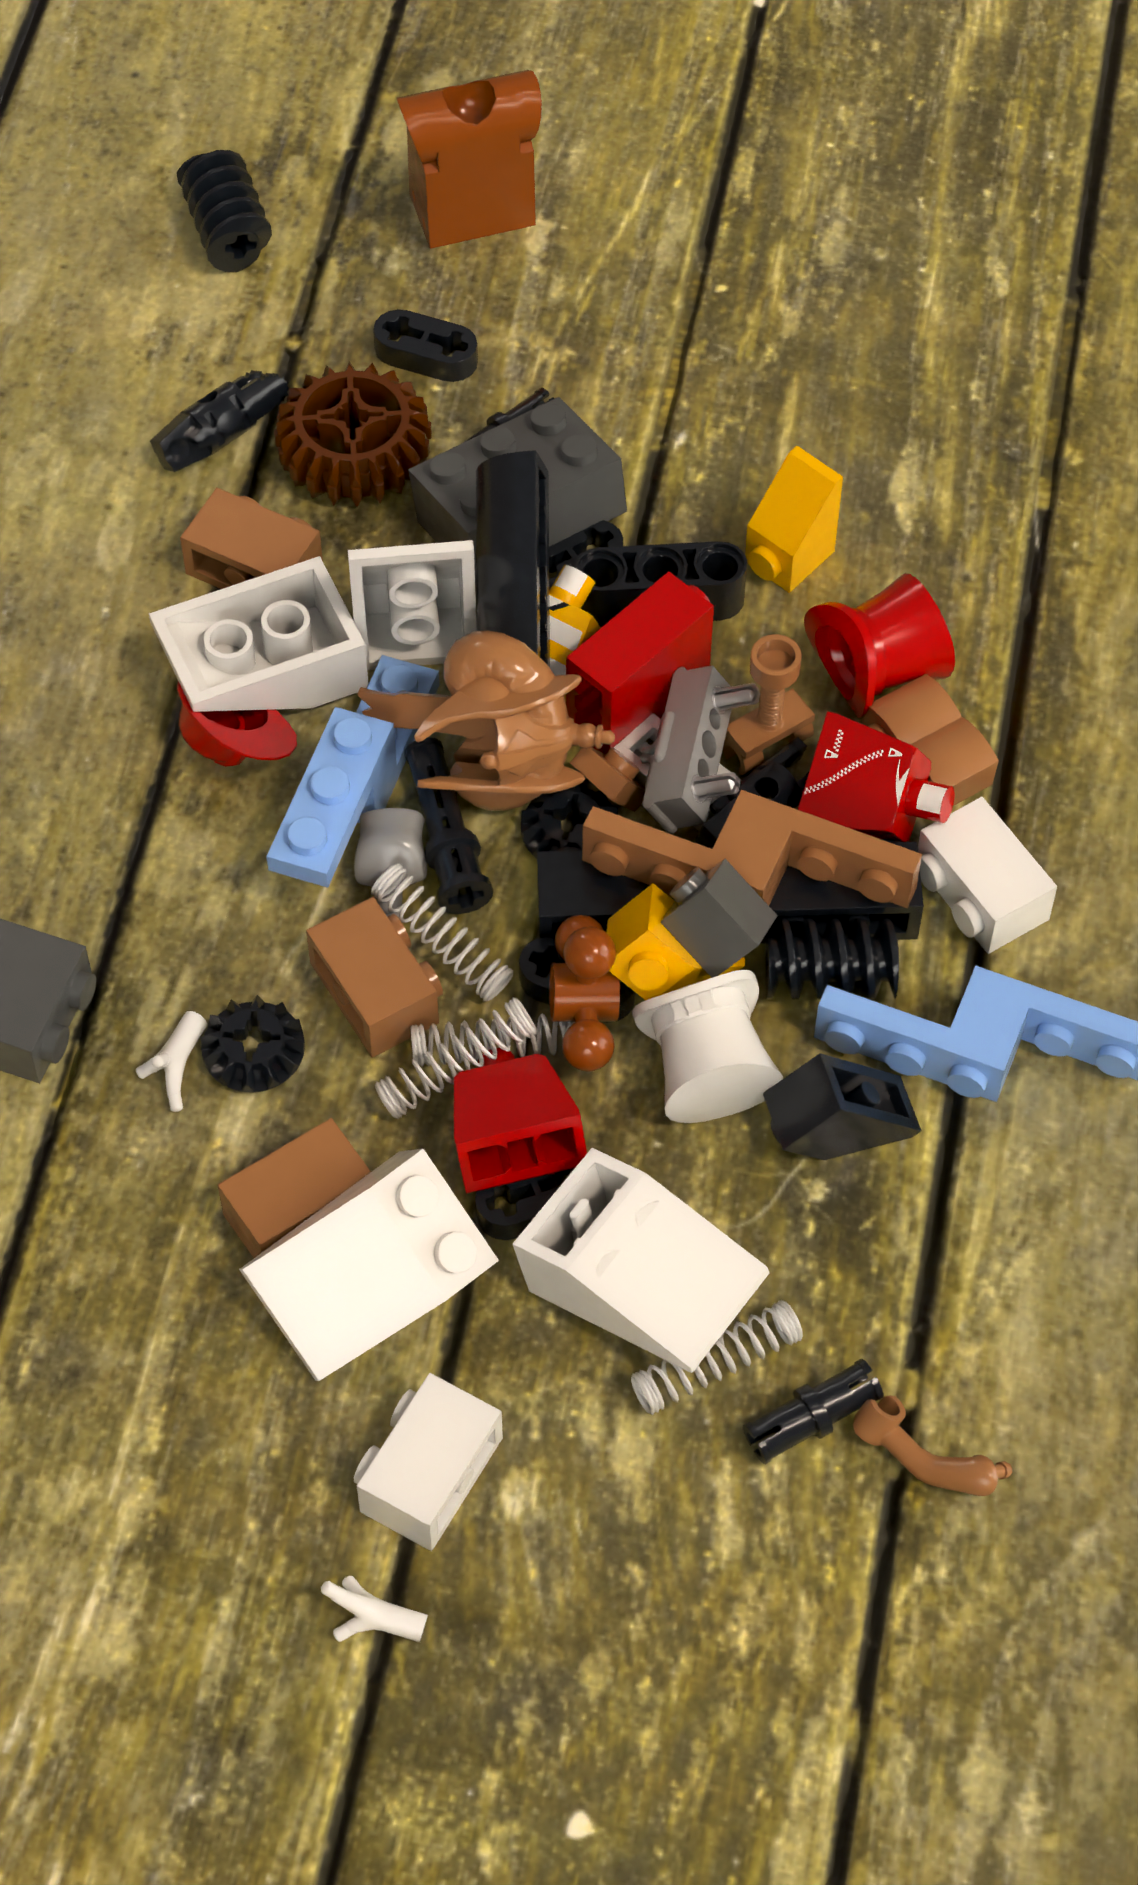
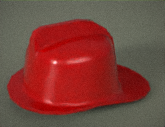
M178 681L177 691L182 701L179 729L186 743L203 757L228 767L240 765L246 757L257 760H279L290 756L296 749L297 735L287 720L276 709L193 712Z

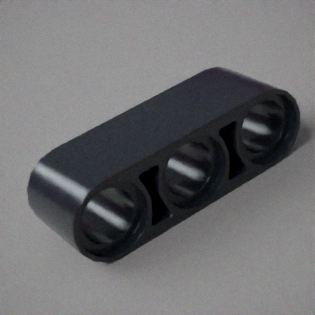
M714 541L598 547L580 554L575 561L574 568L582 571L595 581V585L581 609L591 614L600 627L608 623L668 571L686 585H694L705 593L710 603L714 605L713 621L730 619L737 615L744 606L747 559L745 553L738 546L729 542Z

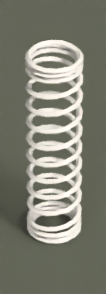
M394 864L389 867L373 884L371 895H374V898L378 899L379 902L389 901V912L400 911L399 919L402 923L411 921L410 932H422L421 943L433 942L432 953L439 954L444 952V964L456 962L454 974L461 975L466 973V985L478 983L476 995H480L483 1001H490L497 996L513 977V970L508 968V965L501 966L491 975L480 991L483 982L501 963V959H496L483 974L469 981L471 973L489 954L490 948L484 949L473 963L458 971L462 959L477 945L479 938H474L459 955L451 960H447L452 947L468 932V927L461 929L449 944L436 950L440 938L456 923L457 917H452L439 933L426 940L425 936L429 928L445 913L446 907L438 909L425 925L414 929L417 919L433 904L435 896L429 897L415 914L403 919L407 907L424 891V886H419L404 904L393 909L392 905L396 897L413 881V876H408L400 884L406 875V869H403L401 864ZM397 887L394 893L387 896L386 898H383Z
M513 997L512 1000H509V1003L505 1002L504 1006L516 1025L520 1038L512 1032L496 1010L492 1011L503 1034L506 1046L494 1035L485 1021L479 1018V1023L490 1043L493 1055L482 1045L470 1027L466 1026L465 1030L473 1043L480 1063L470 1055L457 1036L452 1035L466 1070H470L469 1061L476 1067H483L484 1059L482 1052L490 1059L496 1060L497 1049L495 1043L502 1050L510 1051L511 1044L508 1034L519 1043H523L524 1036L531 1038V1035L535 1036L537 1034L535 1024L517 998ZM439 1043V1048L448 1063L453 1080L440 1068L430 1052H425L435 1072L440 1088L428 1078L417 1061L412 1059V1064L423 1083L426 1096L416 1088L403 1068L399 1067L398 1071L408 1087L413 1105L399 1092L389 1076H386L385 1080L380 1079V1082L376 1081L375 1089L382 1103L394 1118L399 1119L400 1117L402 1118V1114L406 1115V1106L416 1109V1095L425 1101H429L431 1095L429 1086L436 1092L442 1093L444 1089L442 1077L450 1084H454V1077L457 1075L455 1069L459 1072L464 1071L449 1054L443 1043Z
M542 1013L538 1018L537 1042L536 1037L531 1035L534 1054L541 1053L543 1022L549 1050L554 1056L557 1048L558 1022H553L551 1037L547 1018ZM509 1017L507 1026L511 1029L512 1025L514 1034L520 1038L516 1025L511 1017ZM494 1018L491 1024V1031L495 1035L497 1028L499 1040L505 1045L503 1034ZM465 1020L460 1026L459 1040L463 1046L466 1026L469 1027ZM478 1020L475 1036L480 1041L481 1028L485 1048L490 1050L491 1046H489V1041ZM448 1021L445 1025L444 1046L448 1051L450 1032L456 1061L461 1063L463 1059L452 1039V1035H455L454 1028ZM559 1022L562 1037H564L567 1029L575 1022ZM432 1023L429 1029L428 1052L433 1057V1037L435 1036L440 1061L445 1065L447 1061L439 1048V1043H441L437 1026ZM412 1024L410 1029L413 1059L421 1067L424 1066V1061L427 1066H430L431 1064L425 1055L427 1047L424 1026L422 1024L419 1026ZM466 1032L470 1054L477 1061V1052ZM525 1036L523 1043L516 1042L518 1054L520 1057L525 1056Z
M780 1300L777 1304L774 1303L772 1308L765 1307L762 1312V1319L751 1314L747 1325L742 1322H736L733 1333L727 1329L724 1331L734 1340L738 1353L746 1366L750 1367L751 1360L739 1340V1326L749 1334L757 1355L761 1359L765 1358L764 1349L753 1333V1319L763 1326L772 1349L775 1352H779L778 1341L767 1325V1312L772 1314L776 1329L786 1344L792 1346L793 1342L797 1343V1341L802 1340L803 1331L800 1322L787 1302ZM723 1333L715 1344L720 1348L729 1370L736 1374L737 1368L725 1348ZM709 1351L706 1355L709 1366L715 1378L721 1381V1371ZM664 1359L662 1360L661 1369L650 1364L647 1372L639 1370V1372L633 1373L631 1377L632 1386L639 1402L645 1411L651 1415H654L655 1412L658 1413L659 1409H664L662 1395L652 1379V1369L664 1380L672 1400L677 1403L679 1400L678 1394L667 1375L666 1362L668 1361ZM670 1363L677 1370L686 1392L689 1395H693V1388L682 1368ZM698 1365L694 1370L700 1384L707 1388V1379Z

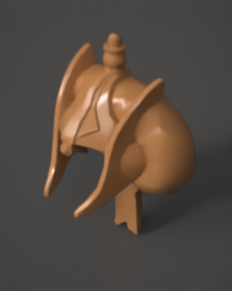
M472 631L454 642L445 658L443 671L444 681L451 695L414 693L405 690L390 693L363 687L359 689L357 694L370 706V708L362 711L363 715L394 723V728L418 729L414 734V739L418 743L434 732L460 735L467 738L453 755L456 762L449 771L450 776L418 780L417 787L456 790L460 797L474 806L490 811H505L522 807L541 794L563 791L581 784L585 780V776L576 770L564 766L567 752L570 748L578 745L585 749L594 746L596 749H600L602 744L610 745L615 740V734L611 730L604 731L601 724L597 725V727L591 723L579 725L574 723L573 718H569L564 695L579 685L582 680L579 675L555 676L550 667L525 643L504 633L494 631Z

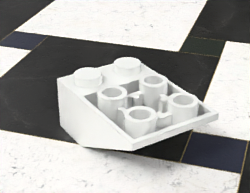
M594 1148L589 1150L512 1244L529 1292L690 1373H693L769 1274L766 1265L647 1173Z

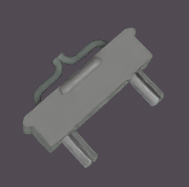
M713 665L691 670L679 667L675 671L665 711L660 721L657 738L652 745L642 749L641 762L643 764H650L642 805L669 834H674L678 828L706 823L711 798L732 795L739 791L740 781L738 776L734 772L717 775L732 708L757 704L760 692L754 683L731 687Z

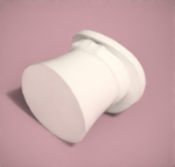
M737 970L645 1000L633 1008L632 1015L638 1029L656 1040L662 1049L665 1075L664 1109L666 1116L670 1120L679 1123H697L742 1112L764 1102L763 1093L783 1080V1075L766 1052L750 1021L751 1013L756 1006L759 996L756 975L752 971Z

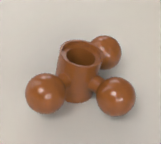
M575 915L563 921L555 935L556 950L565 963H551L549 980L550 1017L552 1022H575L564 1034L562 1040L563 1054L568 1063L574 1068L590 1072L604 1067L614 1053L615 1043L613 1035L609 1028L601 1022L618 1021L620 980L609 972L616 959V947L611 936L592 917Z

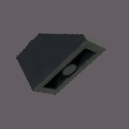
M821 1053L763 1093L772 1118L770 1122L771 1130L777 1141L781 1144L782 1149L821 1160L909 1139L922 1131L901 1076Z

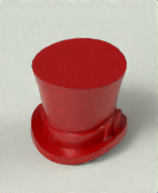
M904 573L880 593L856 608H851L838 602H826L810 608L805 614L804 627L812 647L834 684L858 718L864 717L869 706L873 705L874 697L880 695L884 689L906 685L924 674L929 675L934 680L946 679L954 671L955 651L946 622L930 593L911 574Z

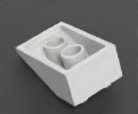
M473 540L348 550L353 620L366 644L367 670H375L382 655L420 666L444 664L447 653L454 642L472 631H476Z
M320 556L149 613L150 623L193 712L310 709L358 693L361 687H368L366 644Z
M415 1149L396 1153L239 1270L315 1381H320L448 1300L499 1260L425 1150Z

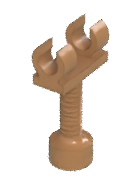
M772 634L764 636L756 641L751 650L750 674L753 680L761 686L759 707L728 724L727 738H725L723 745L726 759L736 754L738 755L740 775H744L763 764L764 755L762 750L790 735V743L797 737L805 741L814 734L812 724L815 721L814 712L793 688L785 692V688L790 687L797 681L800 674L802 654L798 644L784 635Z

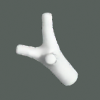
M186 1011L162 1049L149 1061L136 1068V1073L141 1079L164 1069L167 1097L172 1112H179L183 1109L180 1090L186 1061L207 1027L206 1020L200 1014L193 1011Z
M347 1576L343 1579L342 1585L344 1588L337 1586L331 1581H325L322 1584V1594L355 1615L354 1618L333 1630V1635L337 1641L341 1642L358 1632L369 1630L384 1631L417 1642L421 1641L428 1617L427 1614L397 1606L373 1596L365 1591L353 1576Z

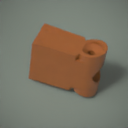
M524 70L477 80L463 85L449 86L397 97L407 125L409 194L430 249L536 225L534 149L531 140L539 130L542 100L538 79L533 71Z

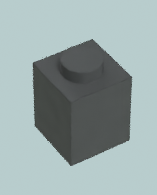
M724 859L705 874L699 867H696L672 888L669 894L675 899V902L665 914L661 923L713 978L720 975L758 947L778 915L735 868Z

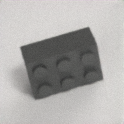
M560 397L408 469L417 521L436 543L473 540L475 585L476 469L482 462L492 457L536 450L549 474V547L602 520L609 521L627 512L621 458Z

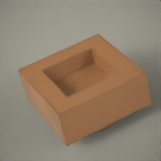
M593 747L588 749L581 748L570 762L571 765L613 802L634 812L643 803L645 788L634 779L640 772V769L615 748L611 747L606 754Z

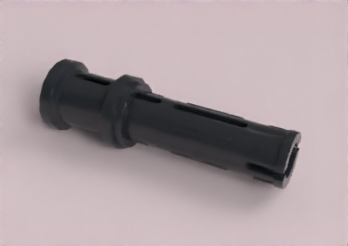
M430 737L419 743L414 741L405 749V757L411 769L418 802L430 838L425 847V858L429 867L436 871L440 887L437 890L436 898L440 908L446 907L445 912L470 913L486 905L492 898L494 891L489 878L481 872L478 861L481 846L477 836L465 828L455 790L437 789L442 808H438L433 789L417 787L418 780L436 776H450L442 742ZM446 819V826H443L442 821ZM465 887V895L460 894V888Z

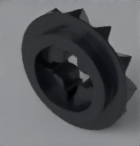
M583 782L563 791L541 794L530 801L526 810H522L521 836L526 848L536 859L537 852L555 851L563 847H575L582 850L583 824L592 807L594 806L619 815L618 807H613L602 791L595 792L587 789ZM572 810H576L577 814H579L580 824H576L573 832H569L568 839H563L561 821L565 820L568 813H571Z
M258 994L252 1002L238 1004L231 999L226 1010L218 1016L210 1015L205 1034L200 1037L202 1058L208 1072L222 1085L241 1092H261L281 1085L296 1072L302 1062L305 1051V1040L300 1020L295 1019L287 1011L283 1002L277 1005L266 1003ZM252 1027H258L262 1041L265 1042L258 1044L256 1052H253L252 1061H248L247 1053L244 1052L243 1043L240 1041L247 1039L249 1031H252Z

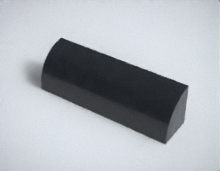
M536 450L502 454L482 462L476 469V631L488 630L513 637L525 643L550 667L548 469Z

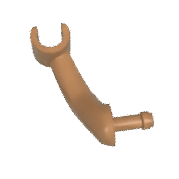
M884 1396L878 1404L875 1400H866L854 1417V1431L863 1441L874 1446L882 1445L911 1474L919 1481L928 1485L974 1496H988L994 1492L998 1479H1006L1012 1473V1467L1006 1461L997 1462L994 1465L988 1457L981 1454L972 1457L937 1456L920 1447L899 1426L905 1418L906 1412L902 1402L896 1396Z

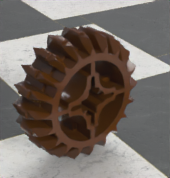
M349 361L345 371L335 373L326 365L322 378L318 379L306 374L302 388H289L287 403L279 405L277 429L274 430L276 447H279V461L283 465L284 471L290 472V478L293 480L295 487L306 485L312 499L326 492L333 506L342 497L351 498L356 507L359 506L362 497L372 496L381 504L385 495L384 490L388 489L401 494L405 480H410L408 469L427 461V457L430 454L429 439L432 438L427 406L424 403L423 397L416 396L412 382L399 383L394 370L380 376L373 363L365 371H356ZM355 428L356 438L351 440V429Z

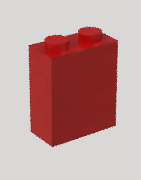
M669 571L566 657V675H579L582 679L577 687L566 694L568 716L573 718L574 723L579 725L591 723L597 727V725L601 724L604 731L611 730L615 734V740L612 744H602V747L597 749L604 754L611 747L614 748L651 714L654 713L660 719L662 718L673 674L679 667L691 670L710 666L714 605L710 603L702 590L694 585H686Z

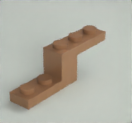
M744 790L740 791L713 849L594 806L583 824L582 861L592 864L596 869L607 875H623L648 885L653 883L669 897H672L669 894L672 888L690 871L699 867L705 874L722 860L726 859L768 906L787 866L799 869L812 879L818 881L830 880L860 891L865 897L880 903L891 902L908 908L917 887L922 859L921 853Z

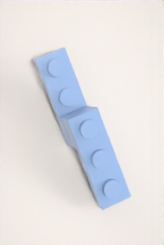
M382 655L367 689L390 693L405 690L414 693L436 694L439 687V671ZM361 700L356 712L335 707L266 856L268 870L328 888L357 823H360V815L367 811L384 809L406 762L405 749L415 741L414 734L418 729L394 728V723L363 715L362 711L370 708L363 700Z
M975 966L950 1028L829 985L826 986L818 1005L814 1038L825 1041L838 1052L844 1054L859 1053L884 1062L900 1074L907 1076L921 1075L948 1085L954 1092L965 1097H983L997 1102L1021 1040L1035 1044L1041 1051L1053 1056L1067 1055L1095 1065L1107 1075L1116 1078L1129 1077L1138 1080V1021L979 966Z

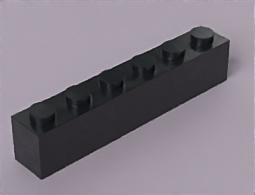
M881 839L918 852L917 842H897L892 839ZM563 847L555 851L537 852L539 938H555L560 924L575 915L592 917L607 932L608 919L650 885L623 875L611 876L599 871L592 864L582 861V850L579 848ZM787 866L769 905L778 916L760 944L766 943L767 934L772 936L779 918H787L794 936L798 935L802 921L805 918H812L820 936H823L828 921L831 918H838L846 937H848L853 922L857 918H863L866 921L872 937H874L879 921L883 918H889L893 923L898 940L918 939L924 907L920 870L915 893L908 908L891 902L880 903L865 897L860 891L830 880L818 881L812 879L799 869Z

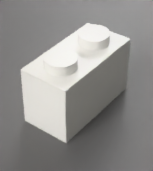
M983 797L951 813L945 823L934 822L920 831L918 853L922 854L920 864L921 882L931 892L937 891L951 908L953 918L962 933L970 938L975 937L988 954L1050 919L1057 885Z
M429 1373L417 1392L409 1389L402 1396L391 1417L390 1426L393 1427L392 1432L381 1448L373 1445L365 1453L355 1472L354 1483L357 1484L361 1513L432 1552L503 1439L501 1410Z

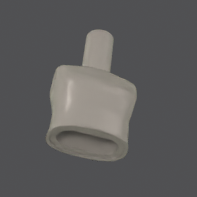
M406 808L376 809L360 815V838L356 847L354 862L356 881L361 885L372 887L381 874L394 864H401L403 869H406V875L400 884L408 876H413V881L410 885L423 881L427 876V862L422 843V830L425 821L423 815L416 810ZM397 887L383 898H386L387 896L394 893ZM403 891L393 902V909L402 905ZM377 899L378 904L387 917L395 914L399 918L400 911L389 912V901L379 902Z

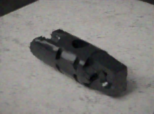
M253 370L250 373L246 372L245 376H240L233 382H225L180 412L150 440L159 462L165 470L176 472L213 455L231 441L253 428L257 420L272 411L276 405L279 406L284 401V398L288 396L287 391L289 388L287 384L289 382H286L284 377L278 374H263L262 371Z
M799 737L795 738L740 781L738 793L720 796L711 803L709 810L714 816L703 824L699 831L700 834L695 839V843L714 847L741 790L796 808L800 804L809 772L797 782L787 768L794 766L801 759L807 745Z

